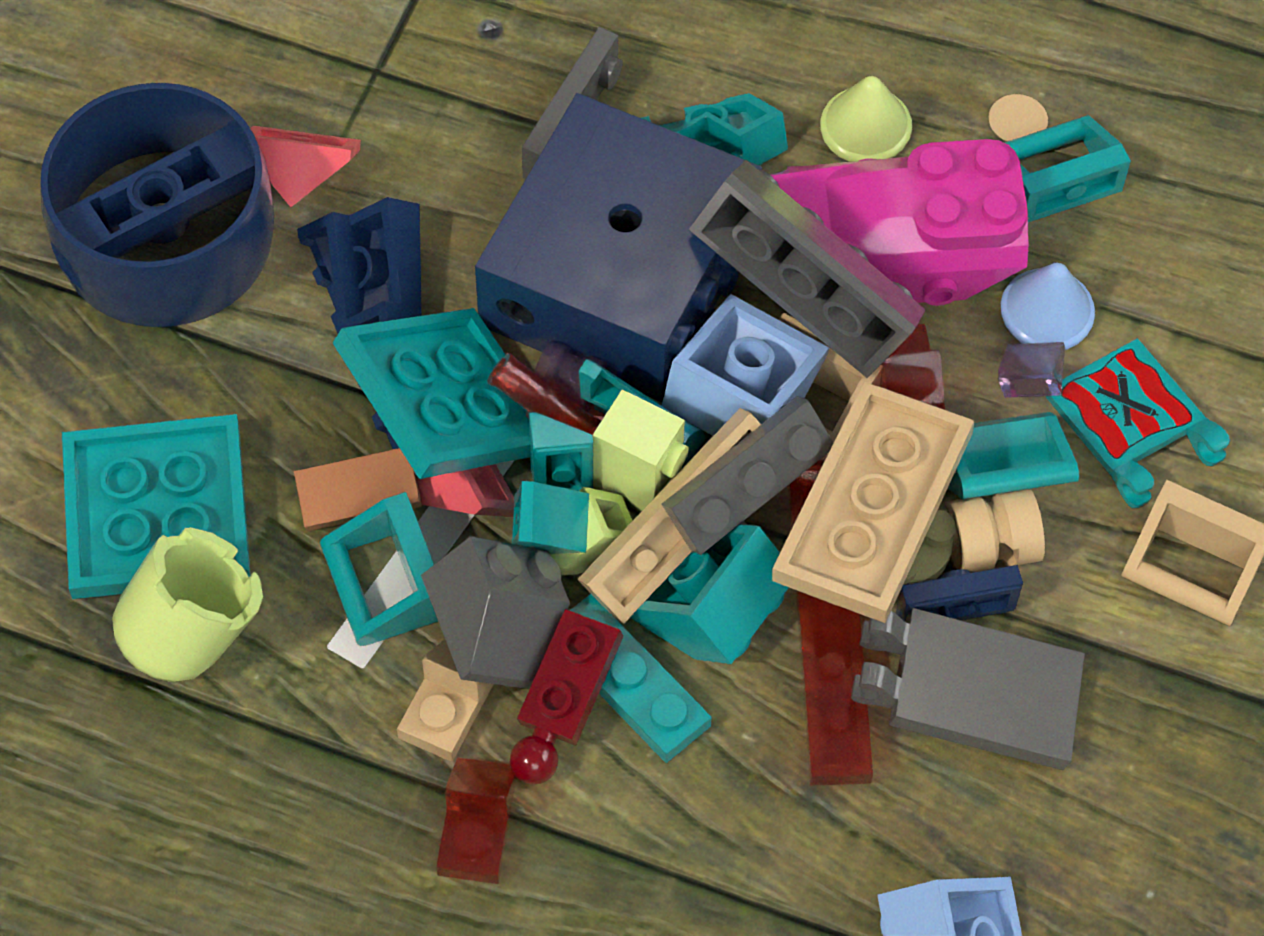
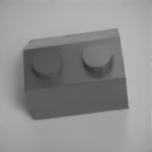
M470 536L421 574L461 680L530 689L565 609L568 610L569 599L561 582V570L557 562L551 557L549 551Z

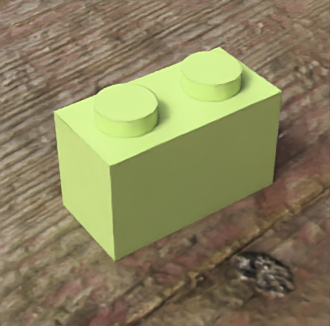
M622 389L593 433V489L621 494L627 508L640 514L682 469L689 447L683 444L685 420Z

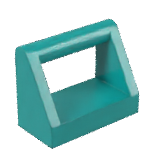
M1086 115L1004 142L1017 153L1019 160L1083 140L1090 153L1030 173L1020 164L1028 209V223L1123 191L1131 160L1123 145L1091 116Z
M1045 412L974 423L973 434L948 489L959 498L967 499L1078 482L1079 469L1055 414Z
M406 492L381 500L320 540V546L357 645H370L438 622L421 574L432 567L434 563ZM391 536L413 593L373 618L348 550Z

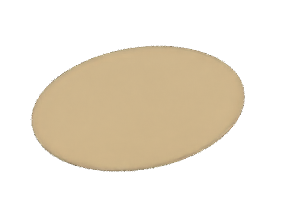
M1011 94L998 99L989 111L988 119L991 129L998 137L1005 141L1047 129L1048 115L1045 108L1037 100L1026 95Z

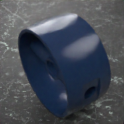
M146 83L123 87L97 97L76 111L65 121L49 144L42 164L40 194L43 219L52 250L61 270L76 292L98 311L119 321L139 326L170 327L184 325L205 319L230 306L252 286L260 275L269 256L274 229V203L269 173L261 148L250 127L231 106L221 99L193 87L172 83ZM174 152L77 202L91 183L114 166L142 155ZM252 188L249 200L240 216L222 235L206 246L189 254L167 260L149 262L118 259L147 242L166 244L177 240L186 232L191 219ZM166 203L158 207H152L155 204Z

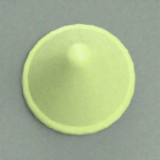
M868 76L851 88L838 93L827 103L820 119V130L824 142L829 149L844 160L853 162L862 159H887L895 157L908 143L912 132V119L904 103L892 94L879 78Z

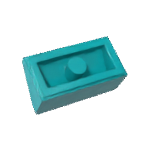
M529 413L532 481L579 491L583 487L593 489L592 435L542 414Z

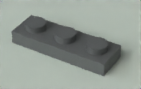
M598 27L522 146V173L524 179L529 175L576 93L597 101L604 88L611 90L616 84L623 66V60L618 58V34Z
M796 396L757 429L664 501L662 506L689 549L702 555L830 452L833 441L810 402Z

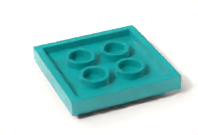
M475 308L344 327L333 341L336 350L419 479L530 457L529 413L535 412L546 415Z
M237 414L62 432L68 585L72 599L122 594L153 545L161 536H179L184 528L190 527L211 532L234 545L238 552L233 559L244 568L248 577L251 576L240 426Z

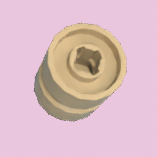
M1031 489L993 494L991 502L988 503L981 496L945 502L944 505L956 523V533L950 556L955 570L965 569L971 573L991 570L995 568L997 560H1002L1007 567L1043 561L1045 554L1044 528L1039 506Z

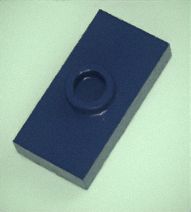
M1018 565L975 573L965 569H958L946 572L936 580L903 585L900 590L896 613L903 621H906V617L912 608L957 620H966L1014 611L1023 586Z

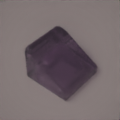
M1064 342L1007 344L998 369V382L1004 397L1061 395L1065 356Z

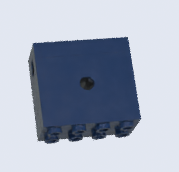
M576 93L475 265L479 316L490 331L579 368L582 367L586 359H590L644 395L663 402L672 361L716 311L713 308L720 295L727 298L737 283L740 272L693 234L689 228L724 181L745 160ZM751 163L758 170H762L761 166Z

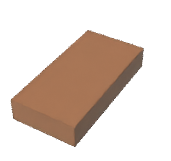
M400 448L294 471L304 527L308 532L345 524L381 500L404 492L407 493L412 509L422 507L416 474Z

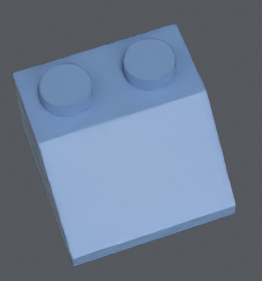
M730 294L672 361L662 406L712 436L719 431L739 408L751 412L758 422L762 424L796 396L805 398L828 355L829 347Z

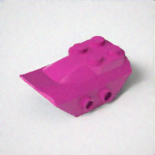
M981 139L931 142L914 149L909 157L862 159L853 162L789 166L784 171L770 174L786 194L802 207L814 211L822 219L824 225L846 244L853 245L861 250L870 264L892 282L904 286L917 303L941 306L953 301L966 300L1027 268L1029 247L1028 209L1020 161L1017 153L1008 144L999 140Z

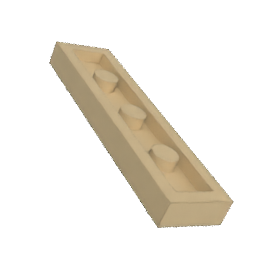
M739 408L578 578L596 600L621 623L624 624L692 552L663 508L662 503L761 425L751 412Z

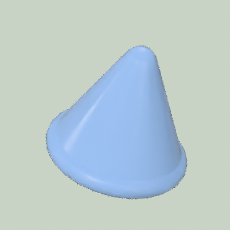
M1058 262L1017 275L1007 285L1000 303L1001 316L1011 335L1020 343L1043 352L1063 351L1079 344L1090 332L1095 319V307L1091 294L1064 264Z

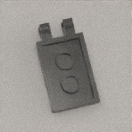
M912 608L907 615L906 621H903L892 611L886 623L870 618V622L864 621L859 645L871 650L899 654L898 672L896 676L889 668L883 665L864 662L861 675L856 674L854 676L851 699L862 704L878 705L892 709L889 726L1059 770H1064L1071 763L1085 653Z

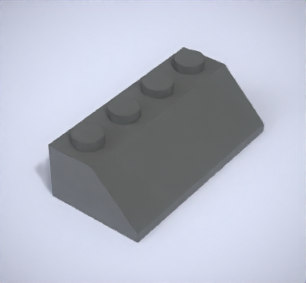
M747 160L729 175L689 228L693 234L866 378L906 340L916 328L925 312V309L913 299L911 293L904 286L888 279L869 263L861 250L853 245L846 244L824 225L822 219L814 211L798 204L779 187L777 181L770 174L758 170Z

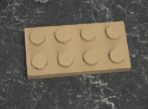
M863 382L774 564L772 581L886 623L973 434L974 420Z

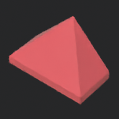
M252 126L250 128L265 158L270 183L290 207L294 206L332 176L360 151L361 140L260 126Z
M496 464L417 479L422 505L474 515L513 517L514 496Z

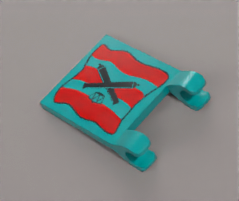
M1138 338L1044 390V396L1111 475L1124 501L1131 508H1139L1148 503L1152 498L1149 490L1154 487L1153 476L1146 468L1136 462L1177 439L1187 435L1197 456L1206 466L1216 465L1226 458L1227 454L1224 448L1230 443L1227 432L1220 425L1204 416Z

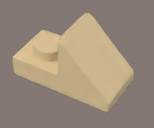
M444 639L424 656L422 660L424 680L397 728L398 739L453 762L494 684L461 680L447 642Z

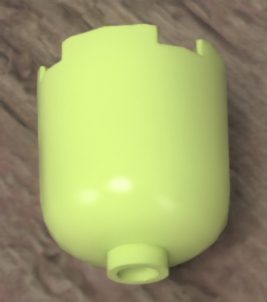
M191 527L184 528L179 536L166 537L163 535L156 541L123 591L112 617L115 641L123 656L136 669L152 678L168 682L195 679L220 658L258 613L263 599L260 578L255 572L248 577L244 568L233 559L238 552L234 545L211 532Z

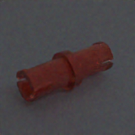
M507 353L505 358L503 357L497 363L487 380L489 385L496 387L526 409V417L528 419L529 413L535 412L589 433L592 437L602 421L564 395V388L555 380L545 381L518 361L511 353Z

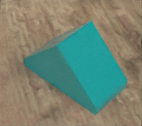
M522 481L514 496L512 544L549 551L550 554L586 553L589 493L538 482Z

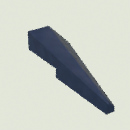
M386 197L351 215L331 212L297 229L300 243L310 247L318 266L312 272L317 285L327 288L336 311L330 317L337 334L344 327L422 316L420 204ZM376 412L372 416L376 429L387 434L392 449H398L399 446Z

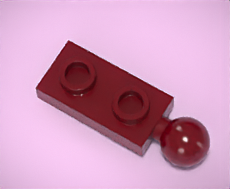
M567 609L564 610L517 716V720L521 725L534 730L532 736L519 740L510 753L511 770L520 781L537 785L548 781L555 774L559 761L558 753L554 746L556 739L574 746L577 745L624 637L620 629Z

